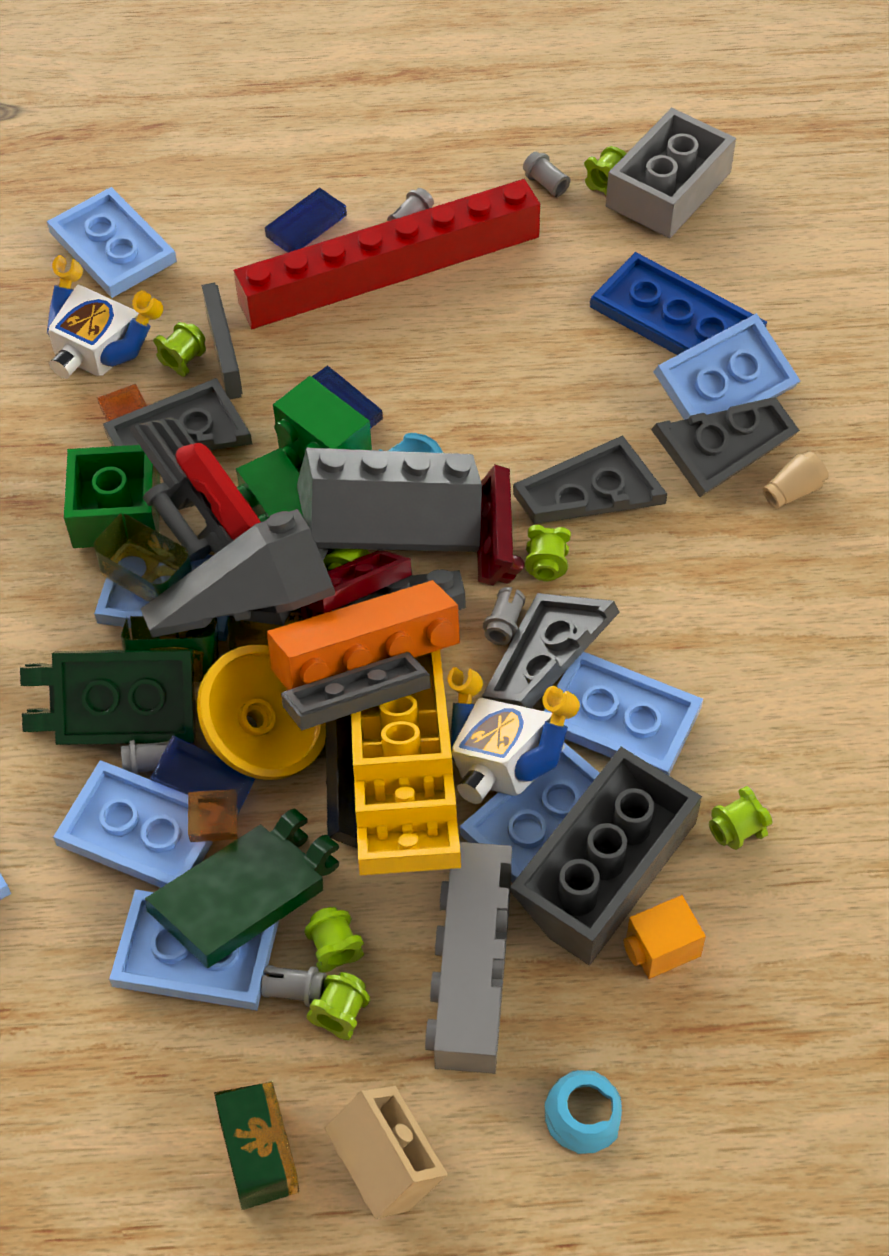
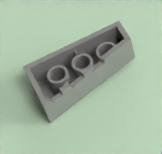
M459 842L461 868L450 869L449 881H442L440 910L446 911L445 926H437L435 955L442 956L441 972L432 973L430 1002L438 1003L437 1020L428 1019L425 1050L434 1051L435 1069L496 1074L511 893L512 846Z

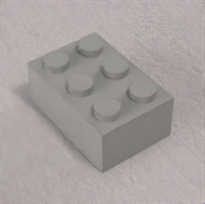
M671 107L608 172L606 207L671 238L731 173L736 138Z

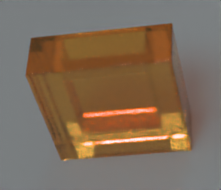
M136 384L97 398L107 422L147 406Z
M236 789L188 792V836L190 842L238 839V795Z

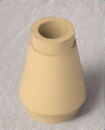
M808 451L803 455L798 453L763 488V494L774 508L779 509L783 505L821 489L823 482L828 479V471L821 459L813 452Z

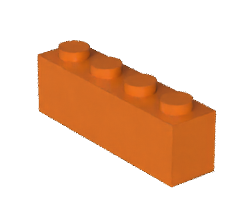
M431 580L267 631L271 670L286 689L290 690L405 652H410L415 658L459 644L458 604L439 585Z

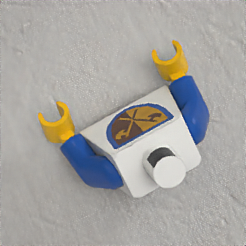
M62 255L55 257L52 268L54 273L60 277L59 285H54L47 325V334L50 337L55 357L49 362L51 369L64 379H68L78 367L93 375L101 376L112 367L135 359L151 327L148 324L149 320H155L163 313L164 309L161 301L156 298L151 299L149 293L141 290L134 295L132 300L133 309L79 284L72 289V282L78 281L83 274L81 264L72 259L69 271L64 272L67 265L66 258Z
M453 667L449 671L447 682L453 690L458 692V703H453L451 723L452 759L456 763L462 777L461 782L457 786L458 792L465 800L473 804L481 803L490 790L512 796L521 794L536 778L557 766L561 752L565 748L564 740L568 727L564 725L565 719L572 718L579 711L580 703L578 698L569 691L563 693V690L550 686L544 692L542 700L545 709L552 713L479 697L475 704H472V697L477 695L483 686L481 676L469 668L468 679L463 684V672L457 667Z

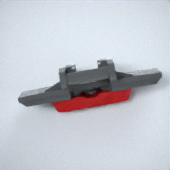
M170 417L135 424L129 429L164 481V483L157 484L144 494L143 499L148 506L155 507L179 543L187 549L190 562L204 559L211 551L216 554L252 526L261 522L209 448L202 443H194L178 419ZM196 506L206 520L207 526L196 536L178 510Z

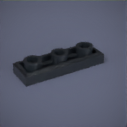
M350 714L325 723L327 831L331 839L358 849Z

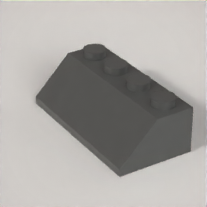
M306 448L297 482V489L303 518L309 526L318 548L478 552L480 547L482 483L473 454Z
M621 746L510 886V892L550 940L590 966L696 824L702 796Z

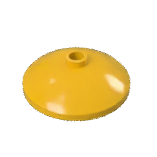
M267 645L238 647L220 657L208 669L201 682L197 698V712L200 727L206 741L224 763L249 777L277 780L297 774L317 758L325 745L326 724L323 723L301 730L283 708L281 693L287 691V689L271 670L269 646ZM247 716L255 719L257 728L249 724Z

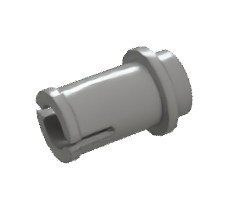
M533 152L524 161L523 170L529 180L538 181L553 196L559 197L568 189L571 182L570 177L550 163V158L547 154Z
M417 188L416 190H410L406 195L407 200L393 214L388 216L387 221L432 208L434 200L425 189Z
M504 587L499 590L492 614L483 623L485 637L497 645H506L513 639L518 630L517 620L525 604L526 598L520 590H516L512 603L508 602L512 587Z
M131 740L130 745L121 746L122 768L137 775L138 772L168 769L180 770L177 740L135 745V740Z
M267 965L264 972L269 977L263 976L261 985L263 997L304 1001L306 1007H310L314 999L320 1000L326 989L324 987V980L327 974L319 972L318 967L313 966L308 971Z

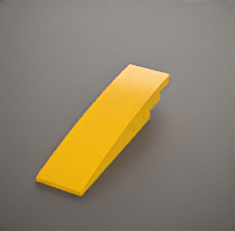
M440 650L415 657L430 674L431 688L351 714L360 876L461 868L452 753Z

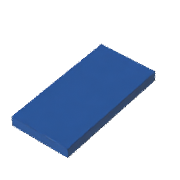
M637 252L590 298V308L676 355L754 315ZM761 319V321L763 322V324H764L765 327H766V326H767V321Z

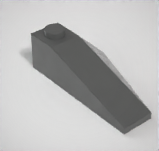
M296 509L290 512H277L266 521L255 524L142 607L141 612L151 636L157 637L204 628L211 623L213 618L225 615L234 616L235 621L250 619L251 610L275 606L277 613L292 611L336 593L311 530L299 510Z

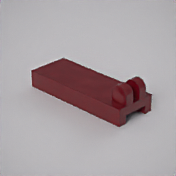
M494 464L481 481L480 547L477 552L478 582L492 586L497 581L505 584L511 583L516 575L525 567L523 559L513 555L510 469Z
M377 550L327 571L336 594L301 607V617L308 619L331 612L411 576V559L385 550Z

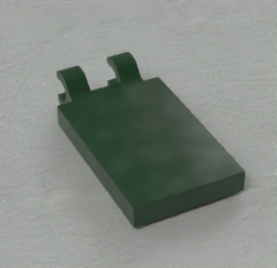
M193 649L55 651L52 653V664L29 663L25 664V667H20L21 686H49L50 709L32 708L27 709V713H22L23 732L55 731L56 745L130 744L131 740H135V743H159L177 740V743H194L196 740Z
M290 809L281 816L272 831L269 832L260 824L146 897L147 912L206 968H210L322 892V876L331 874L339 867V861L331 855L339 849V845L328 835H322L311 844L306 854L302 852L299 847L308 840V835L300 827L308 823V819L297 809Z

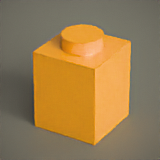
M680 895L629 917L627 935L623 939V943L633 965L638 966L641 964L648 979H651L701 957L706 935L684 896Z

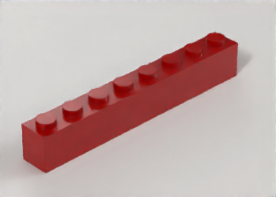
M524 178L233 270L238 303L252 330L539 238L541 204Z

